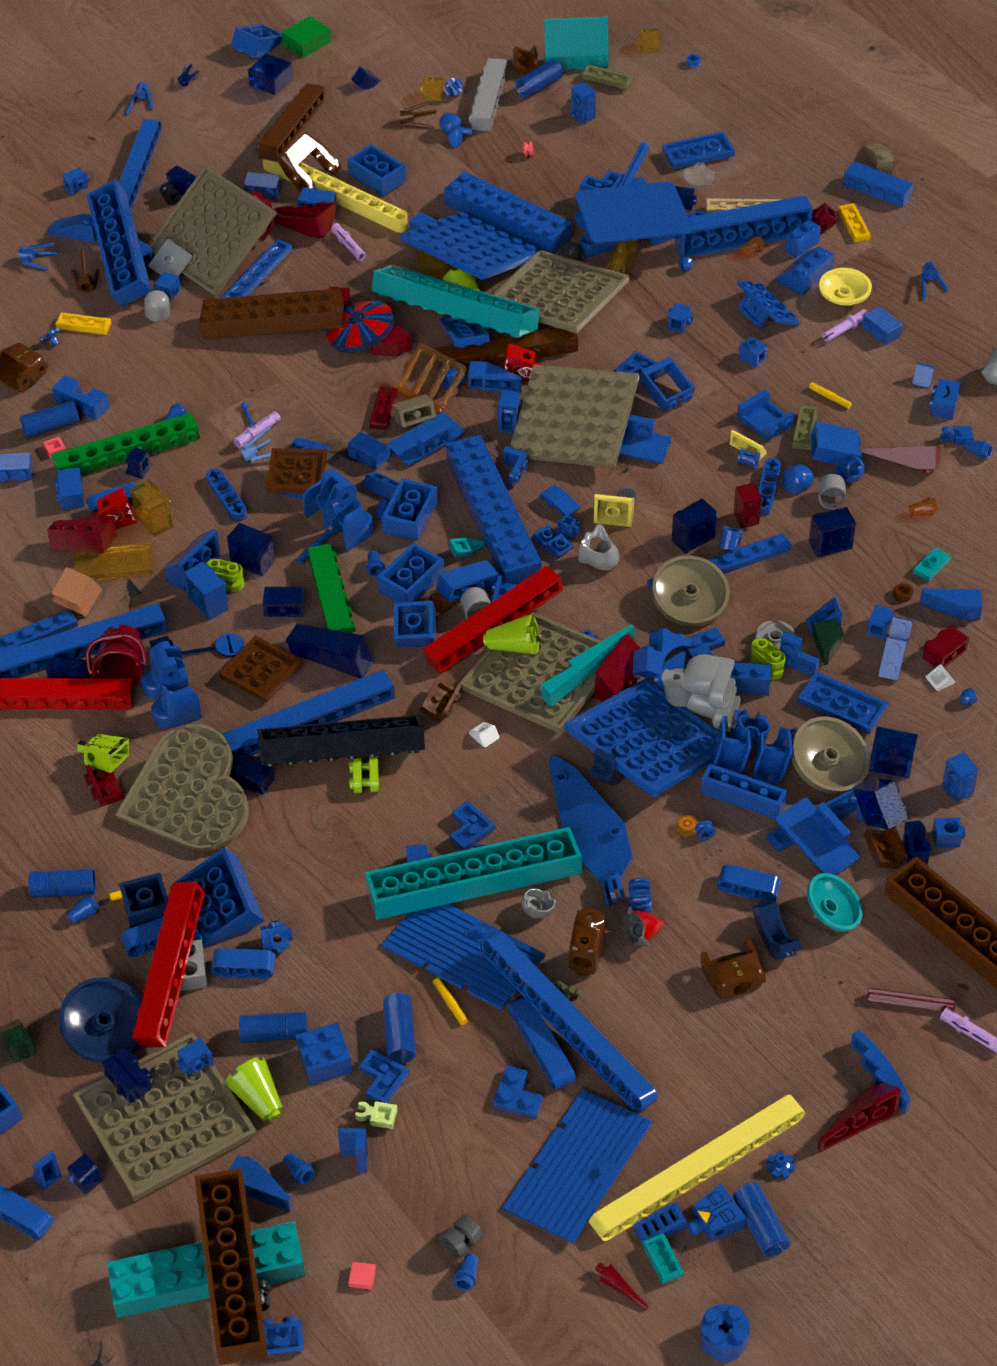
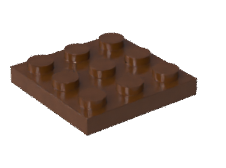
M272 448L267 493L304 494L309 487L321 480V474L326 471L327 449Z
M255 635L219 672V677L267 703L303 666V662L294 655Z

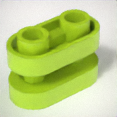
M211 559L206 563L208 567L214 569L219 579L222 578L225 581L226 591L238 592L244 588L243 569L240 564L220 559Z
M755 639L751 645L750 663L771 665L770 679H780L784 675L785 654L767 639Z
M378 756L369 757V762L362 763V757L349 761L350 773H353V777H349L350 790L354 789V793H363V787L370 786L371 792H379ZM370 770V778L363 779V771Z

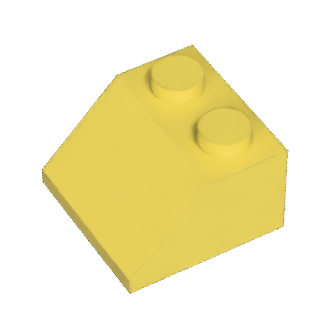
M595 494L594 523L631 527L634 513V498Z

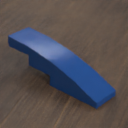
M858 1029L852 1034L850 1046L862 1055L861 1066L873 1075L871 1085L877 1086L885 1082L900 1088L901 1096L898 1108L906 1114L911 1099L900 1077L878 1047Z

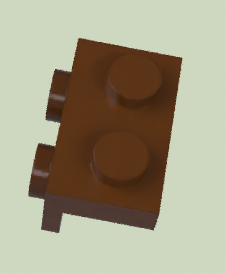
M533 45L530 52L515 46L513 50L514 71L526 75L538 68L537 46Z
M437 678L419 710L438 722L444 716L448 718L453 710V707H451L452 703H456L461 696L459 690L462 685L458 683L454 688L440 678Z
M889 824L884 831L867 829L863 833L876 867L898 869L908 857L895 824Z

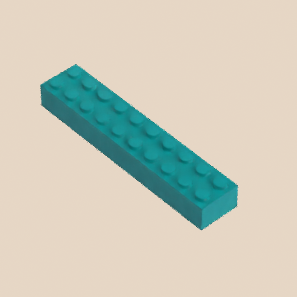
M395 265L374 271L372 291L377 292L379 296H390L395 301L403 300L408 305H419L424 310L432 309L437 314H448L453 319H464L467 323H477L482 328H493L496 332H506L516 338L524 334H530V332L538 328L540 313L538 308Z
M570 827L368 871L365 872L366 890L375 918L379 920L582 874V856Z

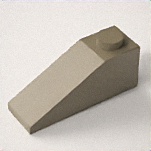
M881 143L864 145L871 167L892 175L894 160L890 150Z

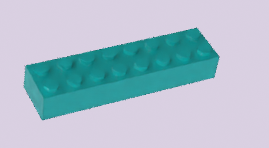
M295 1221L251 1231L258 1279L266 1280L273 1284L305 1277ZM203 1241L107 1262L113 1305L117 1318L210 1298Z

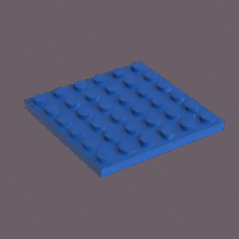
M459 212L435 222L419 226L418 228L401 233L400 237L401 241L481 280L525 264L539 251L535 245L527 244L520 238L510 236L508 232L495 229V226L487 225L478 218H472L466 212Z
M646 678L571 719L564 725L565 731L594 752L596 748H599L614 755L616 770L653 798L706 767L709 763L711 764L716 749L717 730L687 708L671 705L666 699L665 692Z

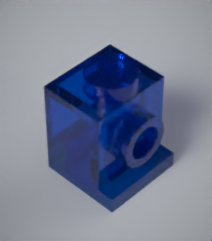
M675 186L684 208L692 210L693 206L697 204L695 188Z
M136 447L130 450V454L126 458V464L128 465L127 475L143 479L151 467L148 451Z

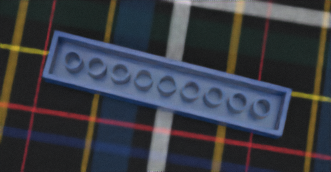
M477 435L446 443V459L486 543L499 574L503 575V582L520 584L542 569V562L482 436Z

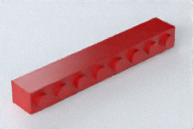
M548 566L543 567L423 648L426 662L439 674L443 673L483 646V635L486 634L487 630L530 614L564 591L561 577Z
M0 678V710H132L135 690L132 678Z
M175 882L172 884L168 895L167 907L163 914L164 919L158 933L159 938L153 952V961L148 971V980L143 990L142 1003L138 1009V1018L133 1029L132 1038L142 1048H166L205 895V892L197 882Z

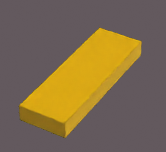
M855 204L838 206V212L854 243L870 240L871 235Z
M60 313L55 325L56 328L107 335L111 326V319Z

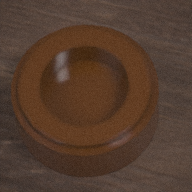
M905 583L897 584L894 587L893 596L899 602H908L912 599L913 588Z

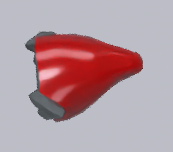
M630 906L623 916L626 938L633 945L649 947L648 941L653 939L664 926L662 919L646 911H632Z

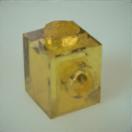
M640 29V36H637V46H640V52L659 51V29Z
M424 77L423 83L420 84V93H423V100L442 101L444 79Z

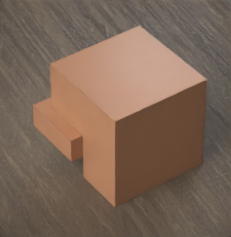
M66 567L51 593L54 596L52 602L86 618L102 589L91 577Z

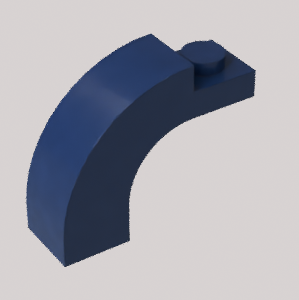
M596 748L593 753L594 765L590 770L591 776L610 786L617 785L625 776L616 770L615 756Z
M768 901L751 906L758 932L769 954L775 960L797 955L796 950L802 948L799 939L792 938L788 934L781 918L778 902Z

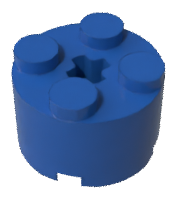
M720 1304L708 1308L702 1318L700 1331L701 1347L706 1354L708 1353L719 1362L737 1360L748 1346L750 1323L742 1308L737 1305Z

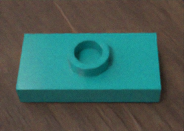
M935 547L914 568L913 573L930 582L951 561V555Z
M664 1233L642 1241V1246L662 1285L684 1276V1271Z

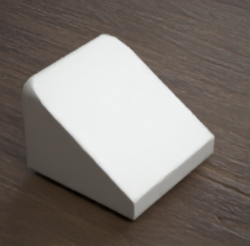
M941 664L925 676L937 691L955 683V680Z
M482 722L469 732L470 736L483 747H487L499 739L495 725Z

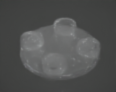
M696 163L695 166L683 170V179L693 187L705 188L715 182L716 173L705 167V164Z

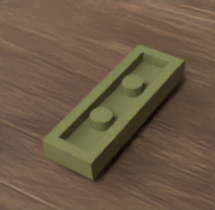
M588 65L582 73V79L625 90L628 89L633 81L632 75Z
M800 406L792 448L810 451V432L817 421L819 408Z

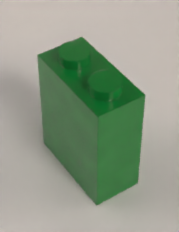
M308 16L282 31V43L285 47L304 58L331 43V30L313 17Z

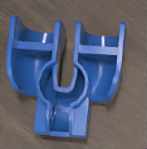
M329 469L321 474L320 481L304 492V515L308 518L322 510L324 527L327 529L331 527L334 535L343 531L345 550L350 551L373 535L375 531L374 519L370 513L363 511L361 503L356 498V486L336 470Z
M168 641L156 644L149 651L150 670L146 671L141 679L144 695L150 699H157L151 707L153 722L158 727L166 729L200 720L202 714L199 697L188 686V676L180 647L170 646Z
M735 709L729 737L725 735L727 716L723 715L716 734L713 765L741 774L751 750V743H755L754 779L771 785L779 783L784 777L793 752L790 730L780 727L776 741L773 744H765L770 730L767 716L758 712L755 718L749 717L748 710L744 709L741 711Z

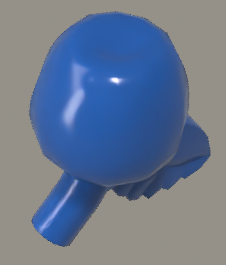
M447 112L441 116L439 125L449 135L451 147L456 148L462 143L463 134L472 135V129L461 127L460 117Z

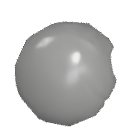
M532 888L523 894L521 901L524 912L534 919H543L548 916L556 903L555 899L552 900L548 891Z

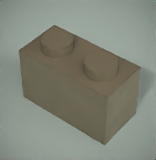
M426 394L392 404L395 421L402 428L436 417L433 400Z

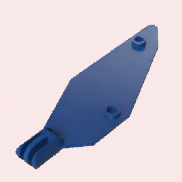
M551 756L548 762L562 828L570 827L581 853L582 862L601 883L605 905H611L609 892L614 904L619 903L617 889L621 900L626 901L621 878L633 856L624 821L574 766L557 756Z

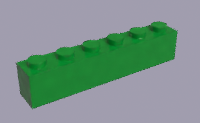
M330 544L308 547L309 563L330 644L353 640V632H356L354 620L350 621L352 617L351 608L346 606L348 603L347 593L342 591L345 587L343 578H339L341 576L340 566L335 564L337 562L336 551H332Z

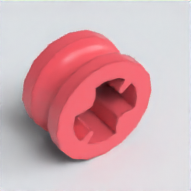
M529 141V143L523 142L524 157H527V155L533 156L532 141Z

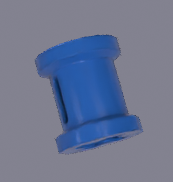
M742 448L737 458V464L741 465L743 463L755 469L759 463L760 453L754 454Z

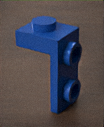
M506 446L503 450V464L514 467L509 475V488L513 489L516 483L520 482L523 470L526 471L528 460H526L525 451Z

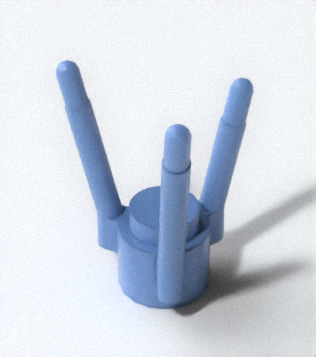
M270 426L261 431L251 441L244 444V447L240 449L246 462L251 460L254 463L271 457V453L256 456L259 454L257 450L270 443V439L256 446L253 444L271 429Z

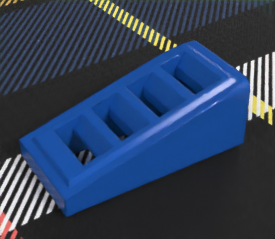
M53 1151L33 1164V1179L42 1190L47 1189L62 1176Z
M677 1202L633 1224V1228L642 1243V1241L662 1233L667 1237L686 1229V1219ZM665 1219L668 1225L664 1226L662 1220ZM654 1223H656V1225L658 1226V1231L655 1230L653 1226ZM644 1227H648L651 1235L647 1236Z

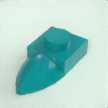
M466 537L449 539L447 543L455 558L472 556L473 552L480 550L486 544L482 540Z

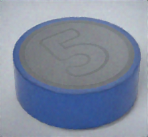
M623 488L617 493V496L634 498L635 503L636 493L634 490Z

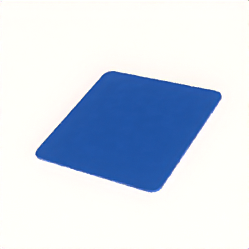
M672 182L647 183L575 192L576 201L593 243L665 237L693 232L692 224Z

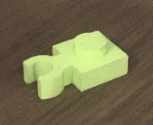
M375 1101L374 1107H371L366 1102L358 1103V1108L365 1110V1112H356V1120L366 1121L370 1119V1126L393 1129L398 1110L397 1105Z

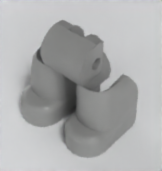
M702 654L690 659L685 669H665L662 673V683L667 701L673 706H686L693 713L712 718V724L715 729L719 728L722 716H727L725 731H730L733 713L735 709L738 710L741 698L736 695L735 679L730 678L734 667V660Z

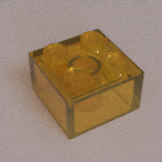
M147 480L130 489L134 514L153 537L173 528L172 519L174 517L170 510L171 501L168 496L162 494L158 485H154L150 480Z

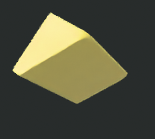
M734 430L731 431L730 445L739 450L744 448L747 452L754 454L760 453L759 460L767 454L762 445Z

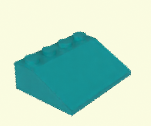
M608 17L544 19V62L555 59L561 64L563 70L586 69L588 65L608 68Z

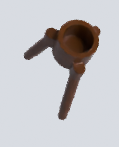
M428 103L403 108L400 111L401 124L405 123V126L434 129V126L413 123L411 121H414V116L437 113V110L413 113L412 110L427 106Z
M81 248L83 275L78 279L73 269L71 273L77 284V289L82 292H90L93 288H96L99 270L95 271L93 279L90 275L86 274L84 249Z

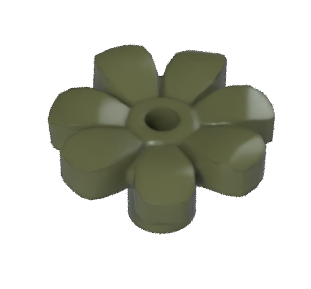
M557 980L555 984L561 988L562 994L568 1000L570 996L577 995L580 997L582 994L581 990L570 985L567 986L562 981Z

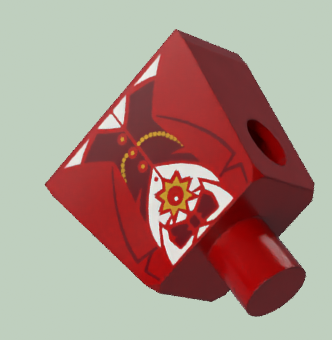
M508 344L503 369L522 377V382H529L534 364H544L534 362L535 352Z
M123 487L98 499L96 503L99 511L89 514L90 518L114 516L116 528L137 523Z

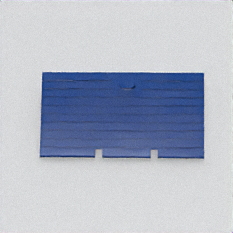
M450 904L410 912L381 945V947L420 968L426 963L429 964L426 971L460 989H463L465 985L470 986L467 989V993L499 1010H502L514 993L518 991L483 955L479 947L482 939L501 930ZM504 933L536 967L545 958V953Z
M584 1089L580 1091L560 1121L561 1124L565 1125V1128L556 1127L534 1159L533 1163L538 1165V1168L529 1167L502 1206L503 1210L543 1230L545 1229L572 1244L576 1242L589 1219L653 1123L650 1119L644 1118L639 1114L637 1115Z

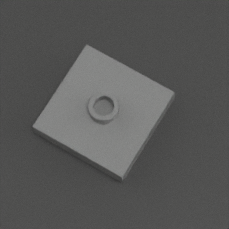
M167 239L148 267L159 275L167 272L179 276L193 256Z

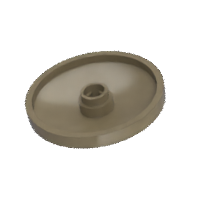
M679 556L668 560L658 569L652 583V598L661 614L676 624L688 627L704 626L718 619L724 612L730 595L729 584L723 572L712 562L696 556Z
M816 717L805 722L794 734L792 739V763L799 776L814 789L827 794H844L859 786L867 776L870 767L868 747L862 736L848 723L833 717Z

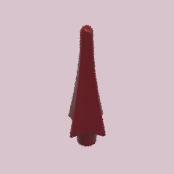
M600 1262L595 1267V1270L601 1275L600 1282L625 1295L643 1309L647 1310L649 1308L648 1304L636 1294L612 1264L606 1267Z

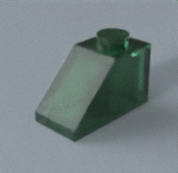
M836 619L813 623L812 638L824 665L829 664L841 645V638L844 637L843 628L838 625Z
M19 1019L0 1027V1035L14 1064L35 1055L32 1041Z

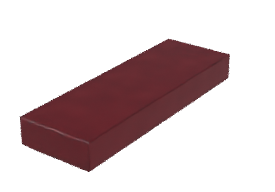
M379 386L369 428L388 430L393 411L392 404H395L397 388Z

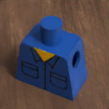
M719 1184L695 1203L692 1214L694 1220L687 1223L686 1227L693 1237L704 1232L710 1241H715L744 1230L746 1216L724 1186Z

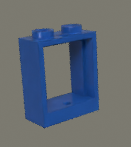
M671 356L641 370L639 383L662 412L668 409L672 410L678 404L686 403L692 399L695 387ZM665 374H668L682 391L668 399L665 398L653 382V380Z

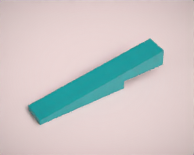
M630 624L569 660L568 669L541 684L542 699L550 707L555 705L595 673L626 634H629L635 640V627Z

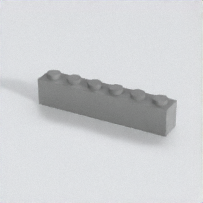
M488 58L487 63L483 66V74L480 76V84L478 83L477 93H475V103L472 104V113L469 114V123H471L472 130L491 132L507 75V60Z

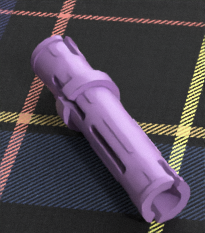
M339 223L331 227V231L337 236L338 241L344 244L358 261H363L366 258V253Z
M861 309L856 314L847 316L846 320L823 332L822 338L829 335L824 340L829 343L849 329L856 328L862 322V315L867 311Z
M273 411L255 425L247 427L242 434L233 439L235 446L242 448L244 444L251 441L265 428L281 420L280 415Z
M948 1007L945 1008L940 1016V1020L956 1028L958 1033L963 1032L997 1054V1037L970 1022L968 1017H962Z

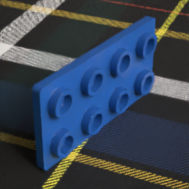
M748 280L737 282V285L746 293L738 309L758 328H763L769 316L776 323L800 325L801 322L796 319L797 316L786 309V305L779 302L773 293L768 292L764 284L760 282L752 283Z
M441 412L435 418L427 420L390 441L387 445L390 446L392 453L407 466H410L444 447L446 443L463 436L465 430L445 412Z
M629 415L619 455L662 464L672 437L654 433V419Z
M805 797L775 817V822L821 873L837 876L860 858L847 843L851 832L824 802L816 808Z

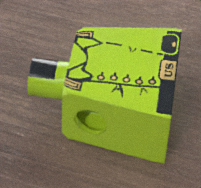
M97 734L89 742L80 740L77 745V751L84 753V763L86 765L111 773L129 757V738Z

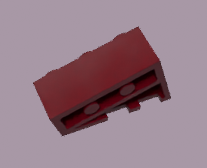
M114 516L57 520L47 529L50 550L104 553L117 536Z

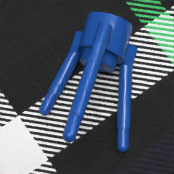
M139 82L136 85L125 115L129 114L137 97L139 99L147 97L150 110H153L151 93L148 92L149 87L147 84Z
M53 242L22 246V248H19L18 258L19 261H23V265L48 270L47 267L31 261L35 259V255H58V252L32 250L53 246Z
M933 262L926 263L922 267L923 273L920 274L923 300L926 298L925 279L935 280L937 278L945 291H949Z

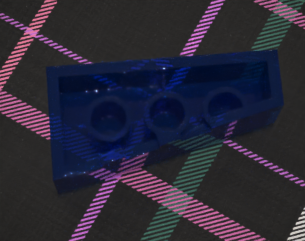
M296 624L286 638L291 654L359 679L364 678L374 664L363 635Z

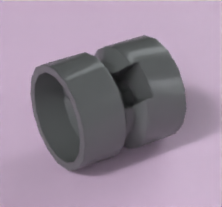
M463 1214L453 1223V1228L449 1227L439 1236V1241L448 1254L460 1260L470 1250L469 1246H475L484 1237V1234L471 1217Z

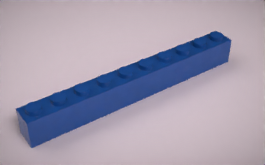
M156 603L0 651V678H20L85 658L88 645L94 639L101 637L111 626H113V629L119 628V625L123 624L131 626L140 633L139 638H142V640L166 633L165 617L159 604ZM102 642L97 643L92 648L90 656L99 652Z
M381 670L326 693L319 694L306 701H301L298 704L281 709L268 716H263L253 722L222 733L230 746L233 763L259 753L257 729L338 722L395 699L394 685L386 672Z

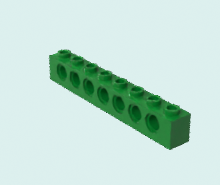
M191 412L52 453L54 468L56 472L58 470L80 468L81 475L200 440L199 427Z

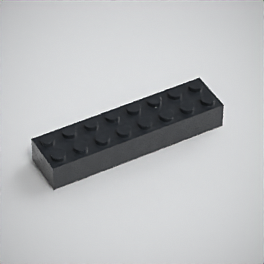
M419 715L257 729L261 765L265 764L268 767L276 766L277 763L293 765L297 764L298 761L314 763L318 759L335 761L340 757L356 759L362 755L377 757L383 753L398 755L400 752L408 751V753H418L420 750H425L424 726Z

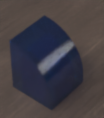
M360 66L351 78L361 89L373 88L380 82L372 72Z
M86 1153L67 1167L71 1181L85 1195L104 1181L98 1167Z

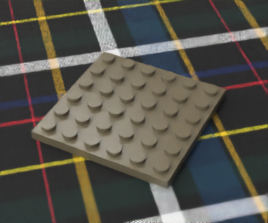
M205 165L151 240L149 246L152 248L153 254L156 255L165 241L169 239L190 253L193 257L181 273L217 297L277 212Z
M539 250L492 295L540 309L539 323L578 333L629 282V275Z
M534 364L510 447L525 451L526 459L615 468L638 386L639 373Z
M531 612L528 615L535 617L539 636H536V642H539L538 653L525 654L488 649L459 683L462 685L460 690L561 734L564 731L565 723L576 716L595 692V673L552 707L542 699L541 684L568 669L569 660L601 641Z
M194 1032L73 1094L74 1100L134 1201L257 1136L256 1129L215 1065L212 1067L206 1065L202 1070L190 1075L186 1072L182 1073L176 1062L179 1060L177 1051L197 1040Z

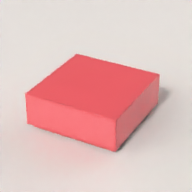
M60 437L42 442L49 458H52V453L66 450Z
M352 1262L349 1287L372 1290L376 1264Z

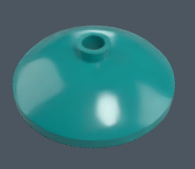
M829 873L818 874L810 880L807 886L808 903L814 915L824 925L837 931L847 932L860 924L863 915L860 899L845 880Z

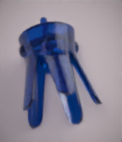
M189 64L186 70L184 67L182 74L177 79L179 84L187 87L192 80L197 78L195 76L199 73V70L189 75L192 64Z

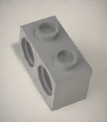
M195 940L192 942L181 991L207 988L202 940Z

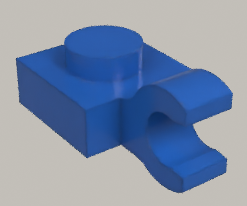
M947 426L942 427L941 441L954 440L955 444H965L967 439L974 440L971 426H953L952 429Z

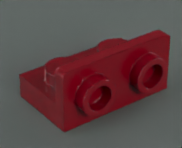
M90 765L85 766L87 772L84 774L87 786H92V789H90L94 801L98 800L100 807L124 799L114 772L108 773L100 769L92 771Z

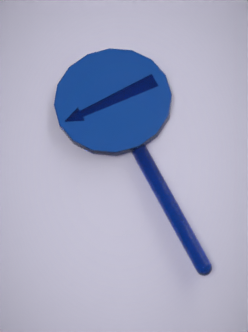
M224 634L216 640L215 646L182 651V655L217 650L223 656L233 657L244 648V641L236 634Z

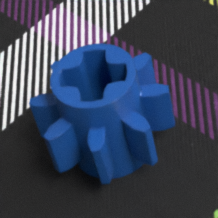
M454 77L445 83L446 88L443 90L447 96L452 95L454 98L463 92L461 87L464 84L461 79L456 80Z
M564 516L561 520H558L557 533H562L566 539H572L575 534H579L580 522L575 521L574 516Z

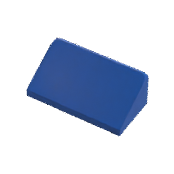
M373 472L365 476L363 487L391 500L399 482L378 472Z

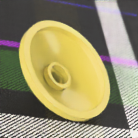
M851 268L832 269L826 272L819 282V290L823 297L834 304L842 306L856 305L863 302L869 297L872 289L870 279L864 273Z

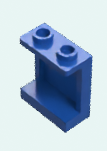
M764 389L738 405L737 418L767 442L793 426L795 413L790 411L785 414L769 401L770 392Z

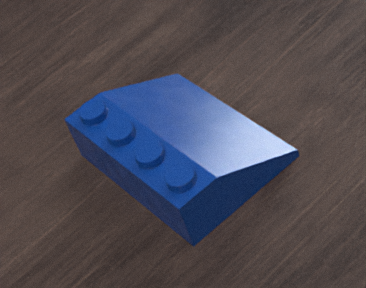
M225 847L175 881L197 882L205 892L195 930V937L197 940H202L203 948L248 933L264 921L238 856Z

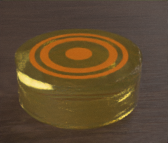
M691 815L679 817L677 820V831L684 836L695 834V827L698 824L697 819Z

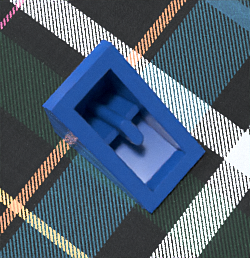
M833 597L806 618L812 635L840 631L842 610L838 599Z

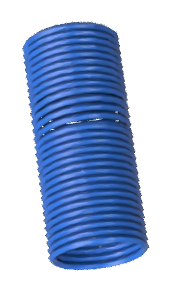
M551 59L517 79L516 89L522 97L528 98L562 78L563 68L557 60Z
M70 400L37 412L20 416V422L25 436L30 438L79 422V416L73 401Z
M93 868L58 871H31L28 878L29 894L31 898L95 895V870Z
M392 993L383 1000L387 1058L403 1064L412 1061L416 1056L412 999L405 993Z
M306 1011L239 1016L241 1043L296 1040V1034L308 1031Z
M750 1182L738 1188L733 1198L746 1216V1223L764 1257H774L788 1249L791 1242L760 1184Z

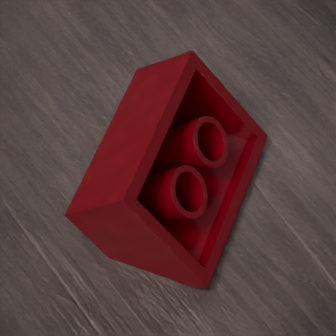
M629 634L622 638L595 672V698L602 702L633 686L640 677L633 674L634 651L639 650L640 647Z

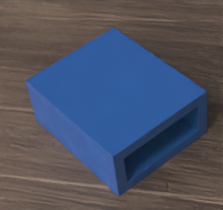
M816 421L810 432L812 460L840 466L841 459L850 455L858 456L861 459L862 452L859 448L861 439L858 437V430Z

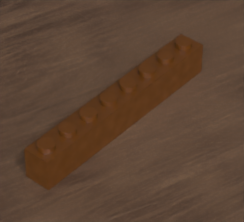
M306 83L300 89V92L288 104L286 110L277 118L267 134L258 142L257 151L259 152V159L278 162L277 160L286 152L325 101L324 86Z
M552 327L535 330L519 338L510 335L489 338L490 342H485V344L479 346L472 344L467 345L466 348H457L454 345L436 347L435 355L439 370L441 367H444L447 361L464 366V371L469 370L471 361L489 362L493 365L504 364L508 344L535 352V358L578 351L577 333Z

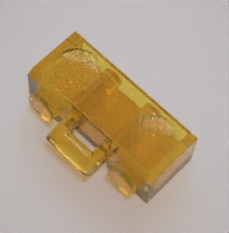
M638 239L618 241L606 269L627 275L638 252Z

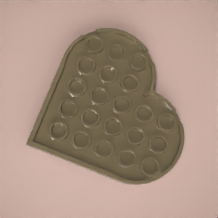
M189 724L184 728L167 733L155 746L115 814L116 818L196 851H212L231 843L238 837L246 825L249 805L242 787L229 777L233 765V756L225 737L216 729L201 724Z

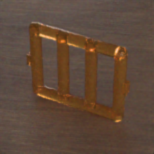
M419 343L409 362L404 364L403 368L405 370L395 388H397L399 393L411 399L420 396L418 392L437 359L444 364L427 394L433 400L449 368L452 367L458 370L440 405L433 403L435 412L440 414L445 411L452 396H456L459 390L457 387L466 372V367ZM424 352L430 356L412 390H409L404 385L421 353Z

